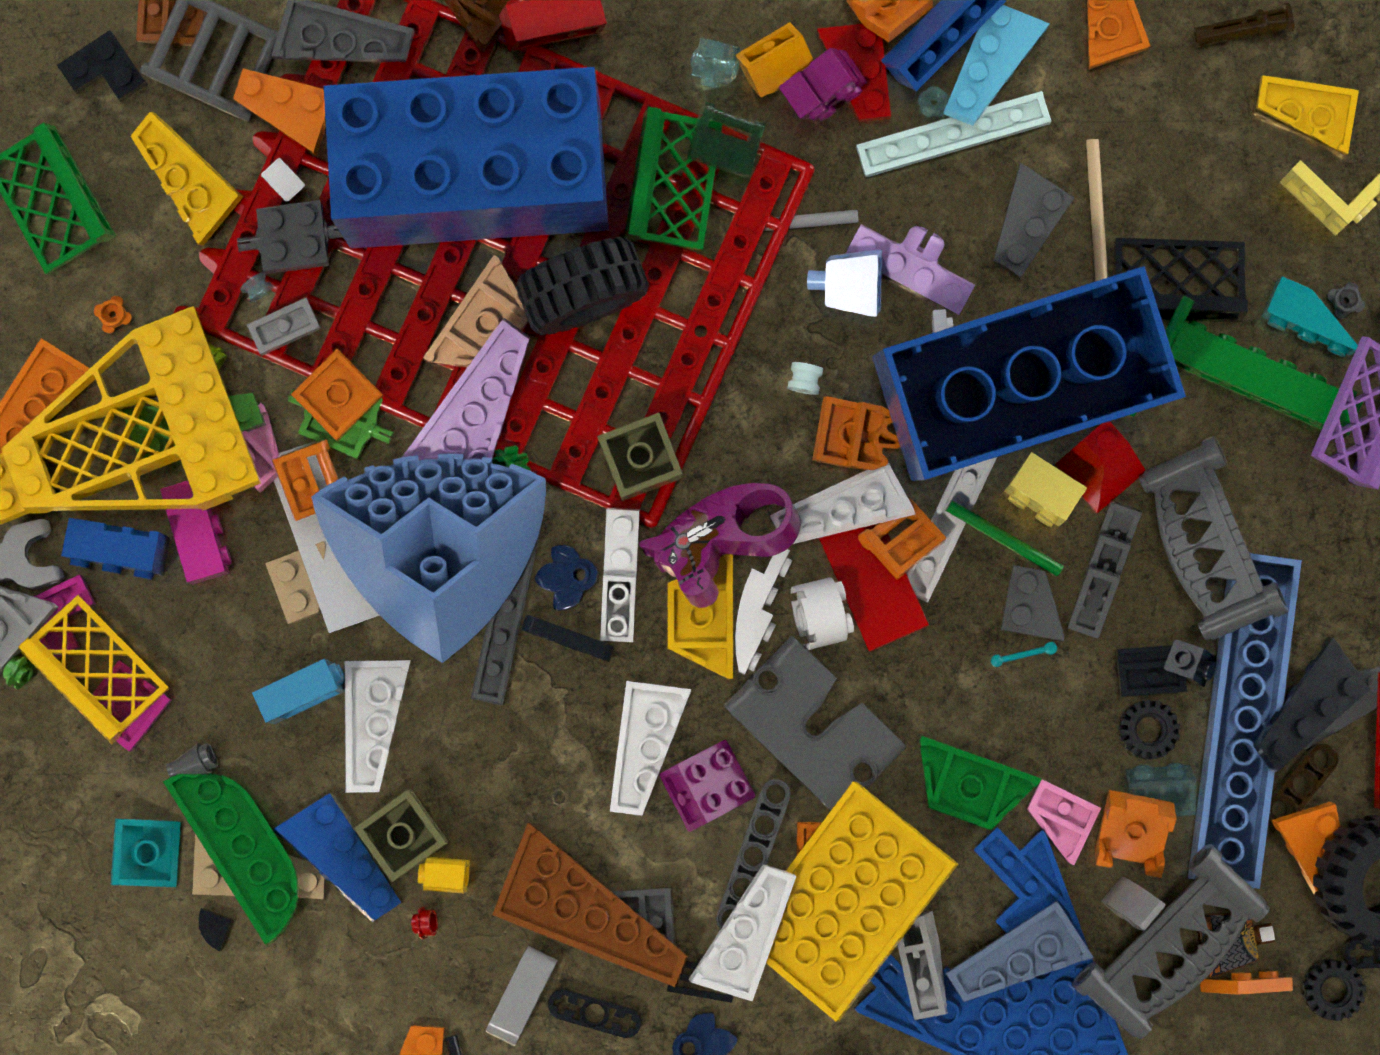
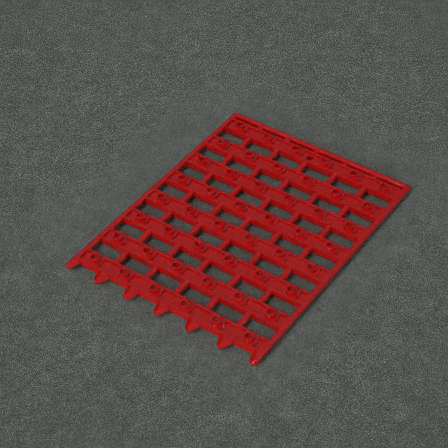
M339 0L336 8L370 17L377 0ZM403 0L408 5L398 25L413 28L415 31L406 63L381 62L372 82L411 80L413 74L423 79L483 75L497 43L500 42L507 45L504 32L501 29L487 49L482 52L465 31L448 71L444 74L420 64L419 61L439 17L460 26L462 25L448 6L437 1ZM541 46L518 50L525 53V56L517 72L555 70L556 67L560 69L587 67ZM312 60L305 75L287 73L280 78L324 89L326 85H339L349 61ZM595 70L601 105V120H603L615 93L641 103L643 106L622 151L603 143L604 157L617 162L606 186L609 231L586 232L579 247L592 242H600L604 239L621 237V234L624 235L643 114L648 107L659 108L662 112L712 120ZM664 121L663 133L665 136L672 122ZM722 125L713 186L732 143L759 154L761 157L741 202L712 190L710 203L735 213L715 260L687 248L637 240L650 246L642 263V268L649 283L648 291L642 299L621 310L603 352L574 340L580 327L564 332L560 331L555 334L540 335L531 329L528 322L523 331L538 337V340L518 384L515 385L495 450L500 449L504 451L505 447L517 445L518 454L524 453L539 417L544 410L571 422L551 469L529 461L526 466L530 467V471L545 478L547 483L606 509H640L648 492L622 501L616 484L610 496L581 484L599 444L597 436L617 429L607 423L628 377L657 389L644 418L659 413L670 441L687 403L696 406L675 453L681 470L683 469L813 176L814 165ZM699 128L702 131L697 142L704 149L712 143L714 130ZM260 131L253 135V144L267 159L252 191L236 189L243 198L234 210L241 216L226 249L208 247L199 252L201 263L214 274L199 307H194L204 332L305 377H309L336 349H339L353 362L366 333L393 344V347L375 385L384 395L380 409L424 428L431 417L404 406V403L423 364V357L432 344L451 300L461 303L467 295V292L458 289L457 286L477 242L506 253L501 263L516 288L517 280L522 274H525L530 268L538 266L539 263L549 260V258L542 256L551 235L513 237L511 242L503 238L440 242L426 274L398 263L406 245L367 247V249L350 248L343 238L330 239L328 247L329 258L333 249H336L361 260L343 302L338 307L313 296L326 266L287 271L282 280L279 281L254 270L261 256L258 249L242 252L238 250L237 238L256 236L258 229L256 209L280 206L285 203V200L261 176V173L276 159L281 158L296 175H298L301 166L304 165L329 176L328 162L308 154L309 150L286 136L283 132ZM695 148L693 149L690 158L694 156L696 153H698ZM711 149L705 152L708 158H710ZM701 156L686 165L697 181L707 175L708 166ZM661 168V169L663 170V172L665 173V175L670 172V171H667V170ZM791 169L800 173L778 219L771 216V213ZM684 171L682 176L673 174L668 178L679 194L692 185ZM656 172V178H655V179H656V180H659V179H661V177H660V176L658 175V173ZM328 177L318 200H321L323 204L324 219L327 225L333 226L335 224L331 220ZM706 180L700 184L703 190L705 189ZM696 188L682 196V199L692 213L702 206L703 198ZM677 200L669 205L665 212L673 225H676L688 216ZM701 212L695 215L697 220L699 219ZM663 219L656 235H661L669 229ZM689 219L679 226L677 230L684 240L689 241L695 225ZM767 227L774 230L754 277L745 274L764 228ZM672 232L667 235V237L676 238ZM680 260L709 272L689 319L660 307ZM392 274L420 286L399 333L372 321ZM248 282L276 293L265 316L307 298L313 310L334 318L313 366L286 354L291 343L261 356L253 339L228 329V325ZM740 285L748 290L726 336L719 333V330ZM179 306V307H176L175 310L173 311V314L176 313V312H179V311H181V310H184V309H186V308H189V307H188V306ZM654 318L683 331L663 377L634 366ZM704 326L707 329V334L704 337L696 336V327ZM715 344L722 347L700 395L694 392L693 389L711 348ZM569 351L597 363L577 411L548 398ZM439 364L452 370V373L435 411L467 367ZM677 481L660 487L649 513L640 509V524L650 528L658 525Z

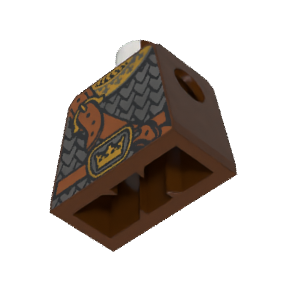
M1204 913L1207 927L1210 930L1219 929L1221 921L1229 919L1231 913ZM1248 919L1228 953L1207 977H1215L1260 960L1257 945L1275 942L1271 923L1253 926L1252 919ZM1196 931L1198 944L1205 943L1207 934Z

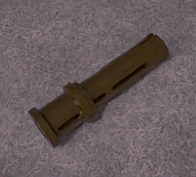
M1285 3L1282 8L1268 11L1257 9L1256 12H1253V15L1194 27L1196 45L1199 48L1213 43L1252 35L1263 38L1267 37L1268 33L1285 29L1288 32L1294 31L1295 24L1292 8L1289 3Z

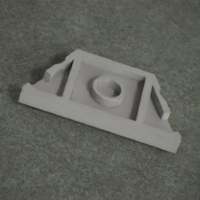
M0 586V675L9 660L19 654L20 649L18 646L27 638L30 639L58 608L55 603Z

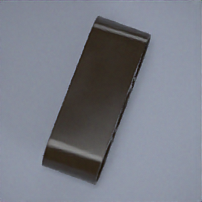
M1315 744L1306 749L1272 791L1269 822L1272 823L1271 820L1277 818L1272 811V807L1277 800H1281L1286 804L1287 812L1285 816L1299 812L1304 808L1339 763L1338 752L1333 746L1329 744ZM1320 749L1328 755V763L1323 768L1318 767L1314 762V755ZM1298 775H1302L1307 779V789L1303 793H1298L1293 786V781Z

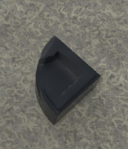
M201 908L199 913L200 932L204 940L212 948L221 951L233 920Z

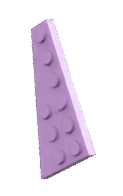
M503 318L402 458L418 455L419 460L438 459V454L448 453L464 454V459L466 460L482 459V457L493 458L530 336Z

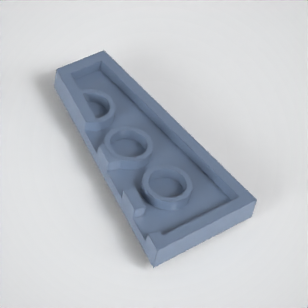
M1055 901L945 974L962 1000L966 1002L1094 957L1059 903Z

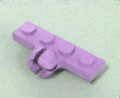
M862 224L860 225L845 254L882 250V274L960 315L975 284L938 264V257L944 248V240L940 236L933 233L924 249L920 245L928 229L923 227H912L904 241L896 243Z

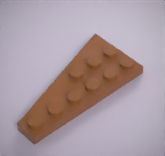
M528 822L492 915L670 986L677 987L688 955Z

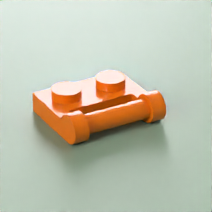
M327 439L271 459L295 521L316 514L311 496L319 492L307 457L316 455L327 485L339 480L328 453L330 446Z
M910 498L908 499L914 508L915 515L879 523L871 530L866 529L858 535L862 546L870 550L897 580L942 545L947 538ZM906 518L912 520L913 524L886 545L880 540Z

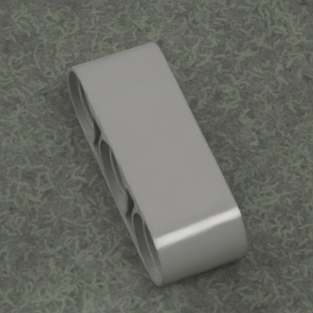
M528 945L485 1032L515 1047L558 960Z

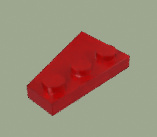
M863 24L817 28L816 32L826 51L829 48L845 50L867 81L861 87L862 93L849 101L858 122L891 119L886 66L881 61L885 57L883 38L867 29Z

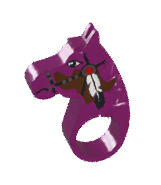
M766 483L741 484L718 491L702 499L673 520L661 535L643 540L638 545L641 549H644L643 553L646 556L654 558L661 573L667 572L677 578L680 589L690 604L698 608H704L712 605L717 600L719 591L713 581V577L717 574L719 559L722 555L769 557L780 554L795 542L800 531L801 521L790 497L782 488ZM775 504L786 508L785 517L780 526L767 535L751 536L744 533L741 529L744 519H747L753 511L764 505Z

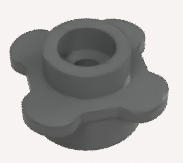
M1348 282L1338 290L1333 288L1327 294L1328 300L1334 305V315L1339 319L1346 318L1349 313L1354 311L1359 313L1365 308V302L1361 300L1358 286L1354 282ZM1348 298L1349 302L1344 303L1343 299Z

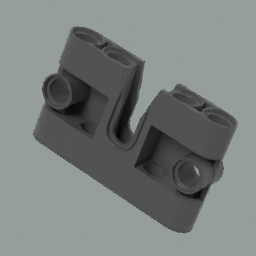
M791 635L723 706L831 811L853 781H857L867 789L906 749V745L863 703L834 720L820 735H810L806 731V722L822 705L837 678ZM763 672H772L776 676L777 685L773 689L765 690L759 685L758 678ZM858 763H865L871 769V776L865 782H860L853 776V768Z

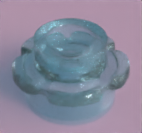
M929 87L919 95L918 104L921 105L920 111L927 117H942L949 100V95L939 87ZM936 100L937 104L932 105L931 101Z

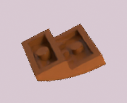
M139 0L136 41L157 44L176 0ZM189 5L171 45L192 46L207 12Z

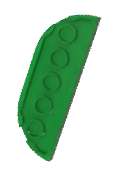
M209 773L204 775L178 774L163 781L262 941L268 947L286 930L293 918L298 902L299 887L296 870L282 844L248 792L232 779L223 775Z

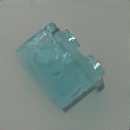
M1172 763L1166 767L1139 765L1134 769H1126L1129 794L1174 802L1176 816L1196 815V778L1190 765Z

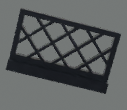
M1115 238L1114 275L1122 273V266L1127 271L1138 268L1146 260L1159 271L1150 280V284L1161 319L1171 320L1184 295L1195 301L1185 320L1243 322L1248 312V299H1246L1245 242ZM1122 247L1135 248L1143 257L1131 266L1122 257ZM1159 248L1168 249L1175 256L1165 267L1152 256ZM1190 250H1200L1207 257L1198 268L1184 257ZM1222 251H1237V263L1230 269L1217 258ZM1178 261L1191 272L1181 283L1168 271ZM1210 262L1224 273L1214 284L1200 272ZM1236 269H1237V277L1233 274V272H1234ZM1162 276L1175 287L1169 294H1160L1152 286ZM1196 277L1208 289L1202 295H1192L1184 286ZM1228 277L1237 286V297L1225 296L1217 287ZM1180 291L1183 295H1175V294Z

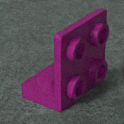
M726 740L659 774L688 832L755 798V793Z

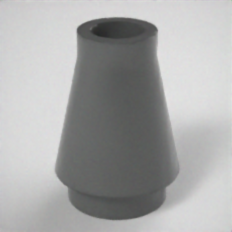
M197 743L173 762L166 764V769L169 777L178 774L204 775L212 773V769L218 766V760L210 744L205 743L201 745Z

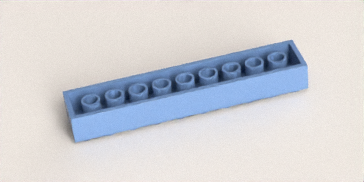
M1250 553L1263 587L1276 582L1289 612L1277 618L1273 614L1219 637L1190 862L1203 847L1212 844L1222 853L1221 859L1252 888L1260 889L1275 772L1268 768L1253 747V744L1275 712L1280 711L1283 707L1302 560ZM1226 580L1224 599L1236 581ZM1189 869L1188 879H1196L1197 876Z

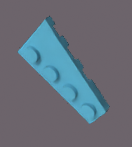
M1002 5L978 29L943 114L974 126L997 96L999 90L1010 79L1023 59L1027 57L1039 38L1046 32L1050 23Z

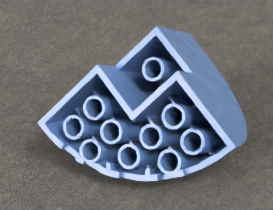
M448 453L438 454V459L419 460L417 455L393 459V465L374 467L372 465L365 467L364 474L349 480L344 476L311 496L322 532L340 566L360 594L403 637L443 663L468 643L491 620L518 582L531 556L541 527L545 508L546 480L530 470L511 464L509 468L493 464L492 458L488 457L466 460L464 459V454Z

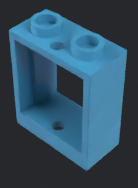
M322 659L254 691L252 694L265 723L277 724L345 692L343 683H345L344 672L339 664L336 665L332 661Z

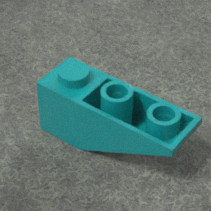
M1283 276L1276 281L1261 316L1268 319V325L1283 331L1288 328L1298 332L1297 337L1308 343L1315 344L1316 341L1328 346V351L1338 356L1345 357L1346 354L1352 355L1355 353L1358 347L1357 343L1312 289Z

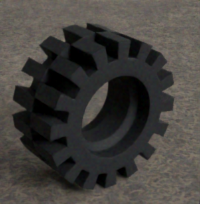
M1157 700L1137 702L1127 708V711L1120 718L1121 723L1118 725L1120 742H1123L1126 751L1131 752L1135 757L1147 760L1164 757L1175 748V743L1180 738L1178 732L1181 728L1180 723L1178 724L1177 722L1178 717L1176 713H1173L1168 705H1164ZM1152 717L1160 723L1162 731L1158 740L1147 743L1139 738L1137 725L1141 719Z
M1331 959L1320 961V964H1314L1310 967L1312 970L1309 973L1306 972L1304 976L1306 978L1305 983H1302V989H1304L1302 996L1307 1001V1007L1322 1018L1342 1021L1343 1018L1348 1019L1352 1017V1013H1358L1361 1009L1359 1007L1360 1003H1364L1366 998L1363 997L1366 985H1363L1362 980L1364 979L1361 974L1357 973V969L1354 966H1350L1343 961ZM1331 977L1340 978L1346 986L1344 998L1337 1003L1326 1001L1322 995V985Z

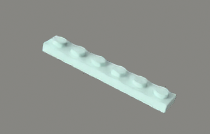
M1040 91L988 106L974 126L950 117L858 144L856 149L866 178L1049 125L1051 118L1043 92Z

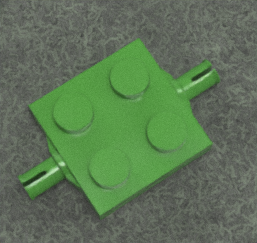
M289 395L288 402L303 407L294 397ZM381 398L339 441H336L306 409H304V420L298 434L316 442L327 439L330 448L359 460L365 444L371 437L390 444L391 438L381 435V433L393 438L394 431L377 425L378 414L383 401Z

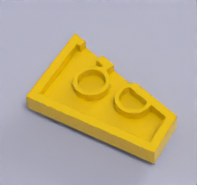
M1263 75L1260 79L1256 109L1342 154L1348 155L1359 90Z

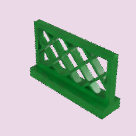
M648 107L645 110L624 238L632 241L643 240L697 251L703 250L723 123L662 112L661 109ZM664 121L677 123L684 134L670 143L663 133ZM686 125L695 126V127H693L691 130H688V128L686 127ZM699 128L714 130L712 143L704 149L700 147L692 135ZM687 137L698 153L684 162L673 146ZM661 140L666 146L662 150H660ZM709 149H711L710 158L705 154ZM669 150L679 166L665 175L658 165V159L660 155ZM701 156L708 166L707 175L697 181L686 165ZM682 169L692 182V185L679 194L668 178ZM657 172L661 179L655 182ZM706 180L705 189L703 190L700 184ZM664 182L674 198L660 207L653 197V190ZM696 188L702 196L703 202L702 206L692 213L682 199V196ZM677 200L688 216L676 225H673L663 210ZM651 203H652V205L654 206V208H655L656 210L650 214ZM699 212H701L700 221L695 217ZM659 213L669 229L661 235L647 233L649 219ZM689 219L698 230L696 242L684 240L677 230L679 226ZM672 232L676 238L667 237V235Z
M43 122L33 129L34 133L0 153V164L6 160L16 162L11 181L3 179L0 175V193L44 273L49 275L99 243H106L115 238L116 234L55 126ZM37 142L41 149L38 164L24 161L27 147ZM18 153L17 159L13 158V156ZM46 160L50 167L45 166ZM23 164L37 168L33 186L18 183ZM44 170L52 171L57 178L53 192L39 188ZM5 183L10 184V188H9V189L7 188V186H6ZM17 186L31 189L27 208L17 206L14 200ZM61 188L63 189L66 195L60 194ZM38 192L52 195L48 214L34 210ZM59 197L68 199L72 205L69 219L54 216ZM21 211L26 212L25 217L22 215ZM32 214L47 217L42 236L33 234L29 227ZM77 216L79 217L81 222L76 221ZM53 219L68 223L63 241L49 238ZM74 225L84 227L90 237L89 240L79 246L70 243ZM36 238L41 239L40 245L37 242ZM48 241L62 245L59 258L52 263H49L45 256ZM69 247L74 248L73 250L68 252Z

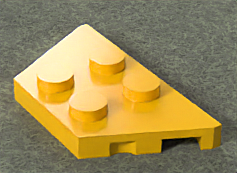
M725 554L720 557L717 574L713 577L719 593L717 600L712 605L704 608L695 607L685 597L677 579L668 583V649L727 679H733V554Z

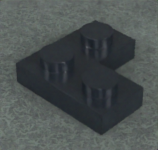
M111 30L57 65L76 94L104 77L120 102L148 85Z

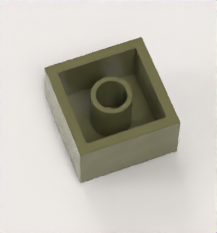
M659 413L597 436L622 501L683 478L682 470Z
M410 789L354 828L391 882H396L424 862L426 858L431 857L449 844V841L420 800Z

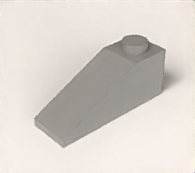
M933 911L923 912L897 945L914 1020L948 1013L941 949Z

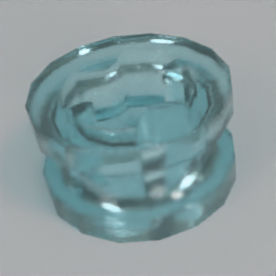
M264 272L253 276L240 288L242 293H248L247 299L250 303L258 301L274 287L271 282L265 281L267 276Z

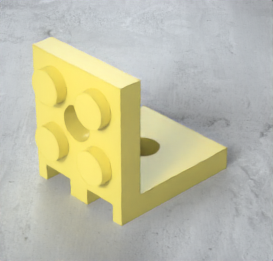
M1301 160L1280 181L1335 236L1352 220L1357 224L1377 205L1373 200L1374 198L1380 201V173L1348 205Z

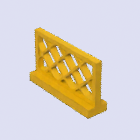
M79 595L72 599L30 639L27 638L18 646L21 653L111 745L121 737V734L169 690V687ZM77 606L87 614V627H68V614ZM91 619H92L99 627H91ZM63 620V627H55ZM49 632H63L62 650H48L40 640ZM67 632H86V650H67ZM91 632L106 633L110 637L109 650H90ZM114 642L121 650H114ZM54 655H62V663ZM66 655H86L85 673H71L66 668ZM90 655H109V673H89ZM113 656H128L133 661L132 674L113 673ZM137 666H138L145 674H136ZM76 678H85V687ZM89 678H108V696H93L89 692ZM113 678L132 679L131 696H112ZM136 679H151L159 687L149 697H136ZM99 701H108L107 709ZM112 701L131 702V714L122 723L112 715ZM135 702H143L135 709Z

